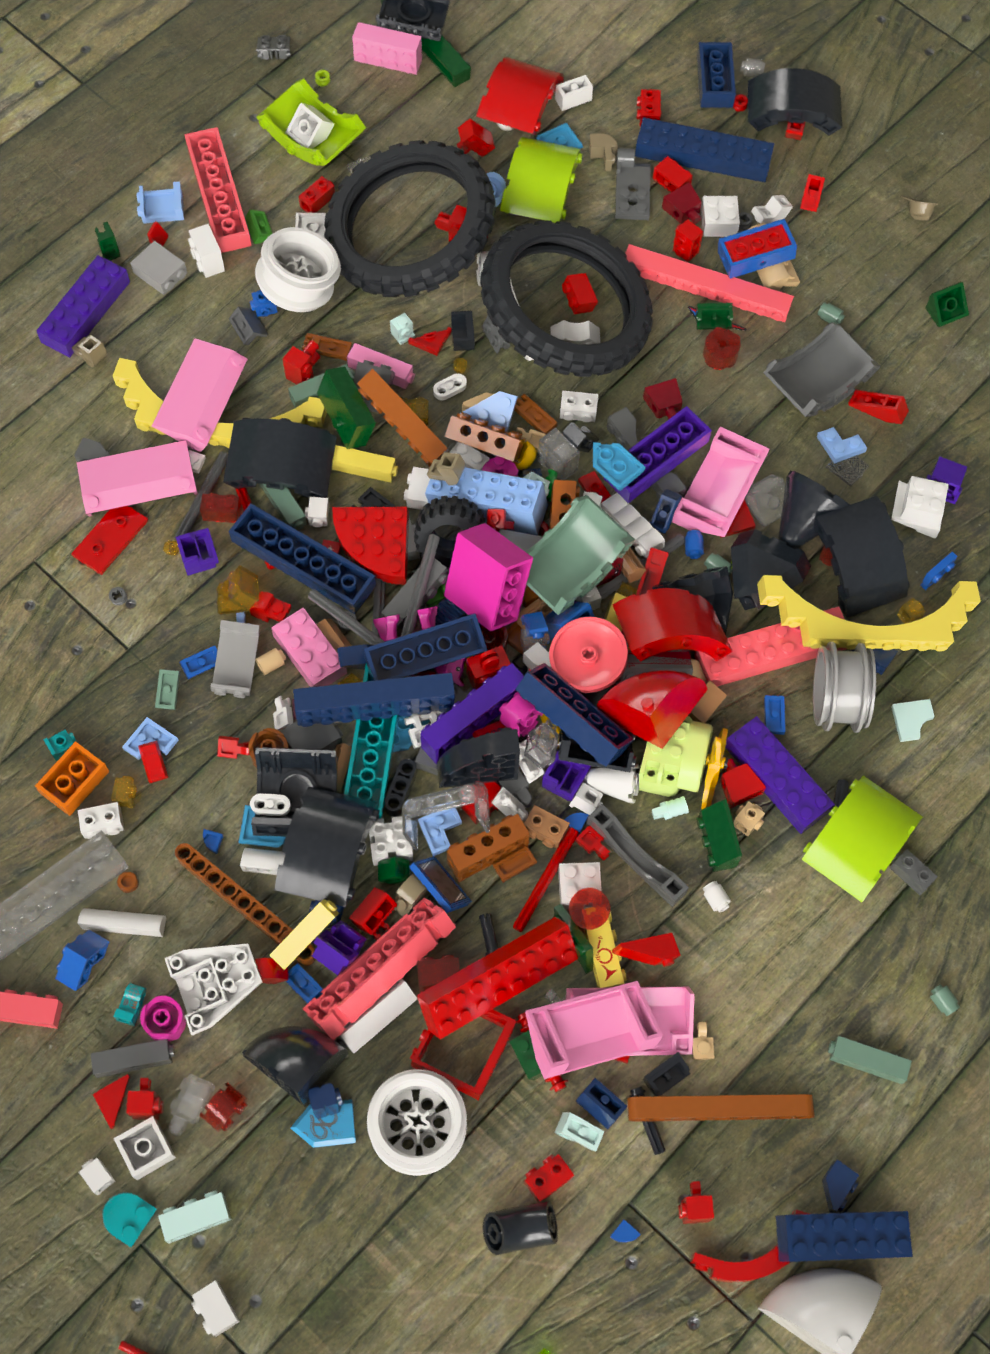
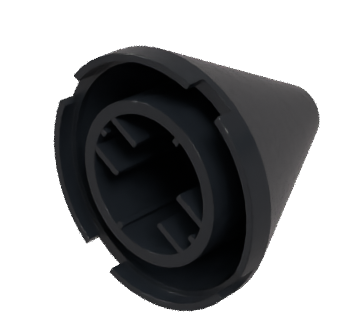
M790 470L786 476L778 539L786 542V545L793 549L800 548L819 536L815 531L816 516L841 509L850 504L838 495L832 494L824 486L812 479Z

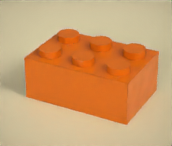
M75 741L35 787L42 796L68 816H71L109 773V770L104 762Z

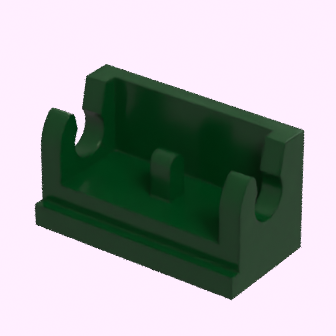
M104 222L105 231L99 232V229L96 227L95 233L98 237L97 241L102 257L112 261L121 257L109 223Z
M697 303L695 312L696 329H731V320H733L732 303Z

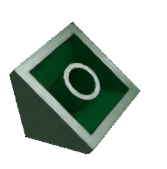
M962 281L931 293L925 308L938 327L969 315L964 283Z

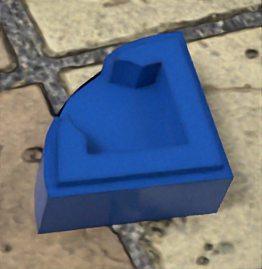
M574 813L565 818V821L570 823L569 828L576 829L580 834L589 815Z
M204 829L203 840L206 847L212 853L218 854L223 834Z
M623 1220L610 1238L617 1242H630L641 1234Z

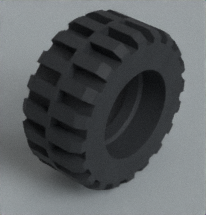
M441 496V499L435 498L431 500V504L426 503L423 506V510H420L416 521L414 542L418 552H421L423 557L429 535H437L440 539L434 558L445 567L450 568L456 540H446L440 537L435 532V529L449 524L466 530L483 523L487 524V521L484 518L483 512L480 509L477 510V505L473 502L470 504L468 499H458V496H452V498Z

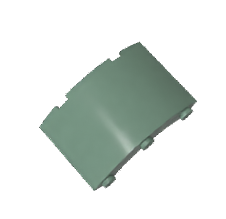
M588 495L580 498L576 497L570 504L571 508L552 530H547L538 543L525 551L533 557L526 585L558 615L572 607L577 597L583 598L598 585L614 568L612 563L618 557L622 558L635 541L626 530Z

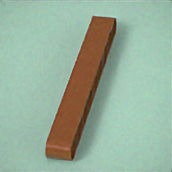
M182 843L176 847L175 856L184 868L276 944L280 945L293 931L292 928L191 845ZM183 852H190L187 858H181ZM198 864H205L202 870H196ZM213 876L220 877L219 881L215 883L210 882ZM234 888L235 892L232 895H226V890ZM243 901H250L249 906L245 908L240 907ZM258 913L265 914L262 920L255 919ZM275 925L281 927L276 933L270 932V929ZM311 944L304 950L312 952L310 957L302 958L300 954L296 958L304 966H309L316 960L312 957L315 950Z
M813 1095L627 1098L628 1121L634 1122L808 1119L815 1117Z

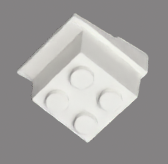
M911 476L908 484L899 481L891 520L916 529L919 533L936 538L941 527L948 484Z

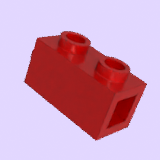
M321 176L298 196L300 208L307 213H317L335 194L333 182Z

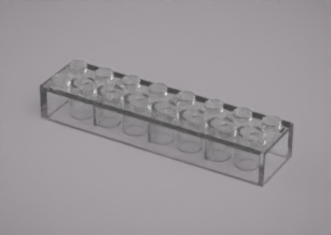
M103 831L97 833L0 903V961L129 868Z

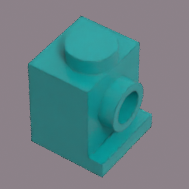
M66 729L49 739H43L56 762L75 741L77 742L72 732L68 734Z

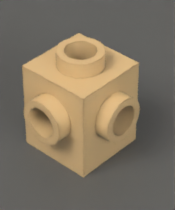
M748 802L745 806L741 805L735 813L737 817L733 824L734 827L748 837L754 829L758 831L765 821L762 818L765 813L759 805Z

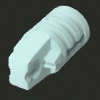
M682 796L660 803V807L652 809L651 813L654 820L663 817L667 820L678 815L687 814L689 810L686 800Z

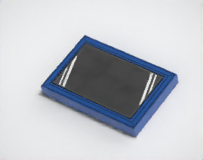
M435 856L413 862L410 866L412 872L446 913L466 907L472 902Z

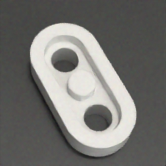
M454 374L437 382L433 387L435 398L446 400L464 391L467 386L465 376Z
M256 794L250 801L251 809L258 815L285 816L291 809V803L284 795ZM259 803H265L264 807L258 808ZM284 804L285 806L283 809H278V805Z

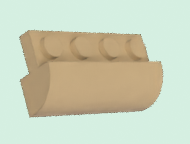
M765 223L754 225L749 229L765 225ZM790 260L756 270L763 286L776 291H780L783 286H797L800 283Z

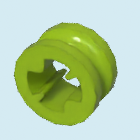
M319 70L315 73L317 85L326 86L330 83L328 71Z

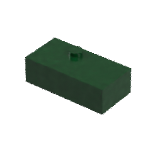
M346 367L326 370L317 394L332 420L333 427L339 433L347 449L366 446L376 421Z

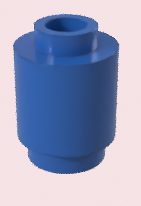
M690 530L685 536V554L691 559H698L704 554L703 535L698 530Z

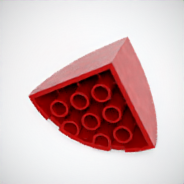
M673 670L649 671L634 675L618 683L598 701L597 708L618 726L663 749L708 689L702 679L687 673Z

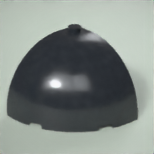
M286 1026L270 1030L258 1036L241 1052V1055L296 1101L306 1107L310 1102L309 1089L321 1088L347 1057L348 1051L346 1049L347 1045L340 1039L335 1041L324 1033L307 1027Z

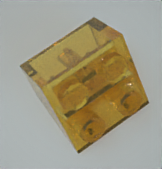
M241 565L232 570L228 578L217 586V613L221 615L247 612L259 600L258 575Z

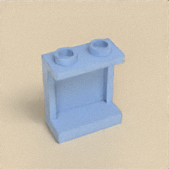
M173 182L174 189L144 191L143 186H139V192L136 195L140 206H137L138 216L142 217L143 224L154 223L155 221L184 220L183 192L180 182Z

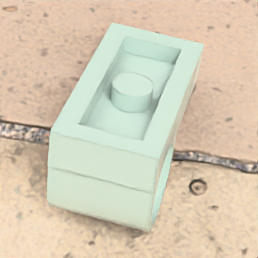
M563 1112L555 1133L567 1140L575 1141L592 1151H597L604 1131L571 1112Z

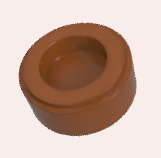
M124 872L118 877L117 884L121 891L131 893L137 889L139 881L134 873Z

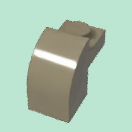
M590 134V158H603L604 170L611 171L612 164H615V157H617L618 145L616 140L607 134Z
M92 335L88 338L83 337L72 347L73 352L83 358L90 367H94L107 356L103 343Z
M444 452L440 460H433L427 476L429 479L446 481L448 485H456L465 469V461L460 454Z
M414 873L401 885L394 899L397 903V907L394 910L402 916L405 914L410 915L413 907L418 901L426 897L429 892Z

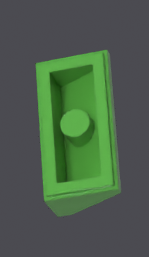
M249 210L245 216V221L254 244L262 243L272 234L264 211Z

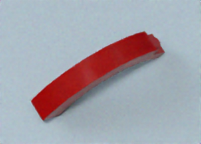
M653 547L650 548L645 564L646 571L641 577L636 596L646 594L647 590H652L653 586L661 582L669 552Z
M796 1209L795 1211L792 1212V1215L809 1214V1213H806V1212H803V1211H800V1210H797V1209ZM778 1243L765 1255L750 1261L727 1262L698 1253H693L690 1263L695 1264V1269L707 1272L708 1269H711L709 1279L722 1282L756 1280L768 1276L790 1263L779 1262Z

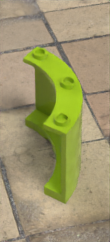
M301 79L290 86L256 118L259 120V125L266 129L290 155H295L313 165L324 166L361 134L366 127L357 114L343 113L341 115L337 109L327 102L323 104L317 99L319 95L310 87L306 80ZM300 103L315 107L334 123L328 138L313 149L301 146L285 133Z
M521 137L509 168L507 180H510L509 186L504 189L500 211L554 223L565 220L567 212L564 209L570 184H573L575 180L574 171L578 163L581 164L583 154L580 153L581 149Z
M862 776L860 780L855 779L849 787L851 792L839 807L835 805L829 813L831 819L813 844L809 841L803 850L806 854L802 858L804 862L860 902H863L882 874L879 871L887 869L923 818V816L865 776Z

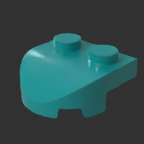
M120 1193L112 1196L104 1205L102 1211L103 1224L111 1235L132 1247L157 1209L133 1193Z

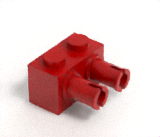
M310 340L302 351L293 346L283 357L286 379L296 385L314 377L312 367L321 358L316 352L319 349V345L315 341Z

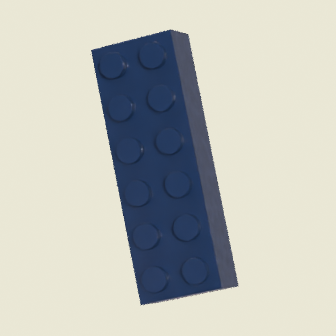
M472 614L364 648L362 652L371 680L376 681L408 677L487 651L476 614Z
M545 663L528 671L515 689L523 699L532 703L537 711L546 715L552 724L560 727L567 737L574 739L584 751L589 752L599 764L605 767L618 759L634 739Z
M908 1211L776 1215L779 1262L913 1257Z

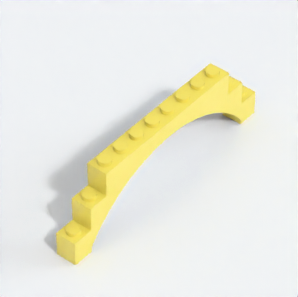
M119 358L113 378L117 386L127 388L124 400L127 407L137 410L134 418L137 428L142 431H153L166 435L152 427L163 400L141 378L136 361ZM309 396L308 401L297 408L270 419L280 420L281 418H287L291 422L307 424L312 427H323L327 411L319 398ZM218 422L208 443L214 446L221 445L229 448L234 423Z
M763 575L757 584L760 605L771 607L778 605L781 625L792 628L800 626L803 647H811L812 649L820 648V646L826 647L828 642L832 641L836 644V648H847L850 650L855 649L858 643H863L866 649L883 648V650L901 649L903 651L910 649L926 651L932 649L945 651L954 642L952 631L960 630L967 622L966 612L974 610L981 602L977 582L959 581L952 588V595L946 604L934 613L911 623L873 626L850 622L818 609L795 593L782 580V576Z

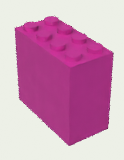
M486 523L458 532L444 596L468 615L476 614L478 622L489 631L517 621L533 557Z

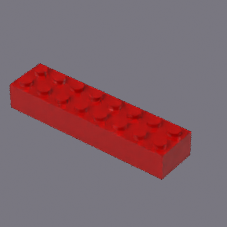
M554 917L416 995L428 1030L439 1039H442L578 960L569 926Z

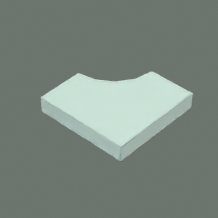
M930 699L897 703L891 706L900 742L919 740L922 725L935 717Z

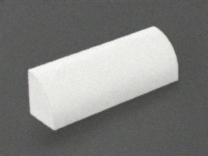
M245 848L240 866L243 872L277 875L278 867L283 865L286 853L282 851Z
M88 908L82 909L78 919V925L82 930L90 929L92 931L163 937L166 916Z
M403 979L398 980L372 1007L359 1016L357 1021L347 1023L344 1026V1032L339 1037L355 1053L414 1003L417 997Z

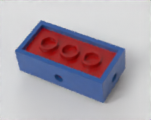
M785 219L718 240V254L730 279L795 259L797 250L796 242Z

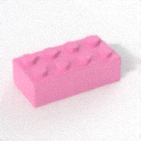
M358 22L352 37L354 61L417 75L422 62L421 36Z
M304 608L271 627L274 638L310 687L328 686L347 674V669L340 667L338 653Z

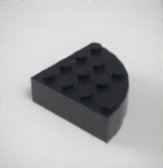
M503 728L500 732L472 739H464L460 741V744L442 754L437 762L439 788L517 780L520 760L517 729Z

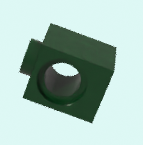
M395 856L378 862V881L394 885L404 882L410 877L409 860Z

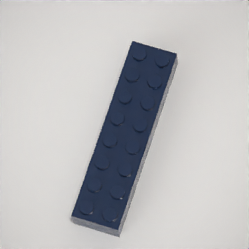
M643 117L636 143L635 157L661 162L668 156L680 166L766 183L774 143Z
M251 503L229 530L233 543L311 589H316L326 598L354 614L357 613L376 587L375 575Z
M452 673L293 689L297 724L303 727H310L313 724L319 723L329 725L338 721L349 723L357 719L368 721L376 717L387 719L395 715L407 717L414 713L426 715L433 711L444 713L449 712L455 702Z

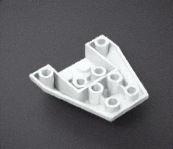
M249 944L188 949L165 958L170 976L176 980L188 1014L185 1015L192 1036L213 1027L263 982Z

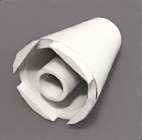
M635 764L634 768L631 767L630 773L602 767L592 768L589 770L584 781L587 785L603 794L628 803H635L636 800L633 799V796H637L639 790V774L636 773V769H640L638 764Z

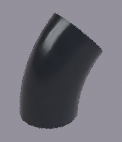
M540 1202L487 1213L483 1220V1236L488 1249L492 1254L501 1255L556 1244L558 1241V1226L551 1202Z

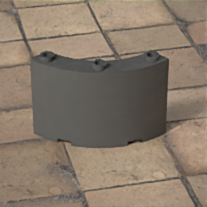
M832 322L826 325L823 332L804 348L798 349L794 354L786 358L775 359L769 362L766 366L767 369L763 373L805 417L817 415L821 409L825 412L842 402L856 391L854 387L861 381L865 383L881 366L839 323Z

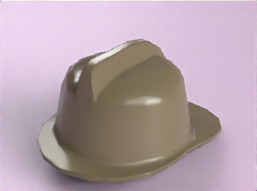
M901 196L909 200L910 214L917 220H929L935 205H939Z

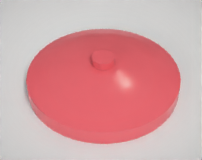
M583 617L567 623L556 633L551 642L549 659L552 670L578 692L593 693L610 687L622 676L628 662V648L623 634L614 624L597 617Z

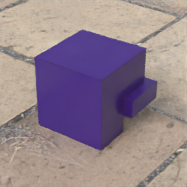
M939 456L931 475H927L926 479L948 484L946 501L955 504L962 491L960 486L967 466Z
M208 528L176 536L187 576L216 568V564L219 561Z
M557 751L543 776L542 788L567 801H572L591 766L559 760Z
M340 920L333 925L330 932L325 930L316 937L313 943L317 945V948L312 957L336 975H339L356 960L367 939Z

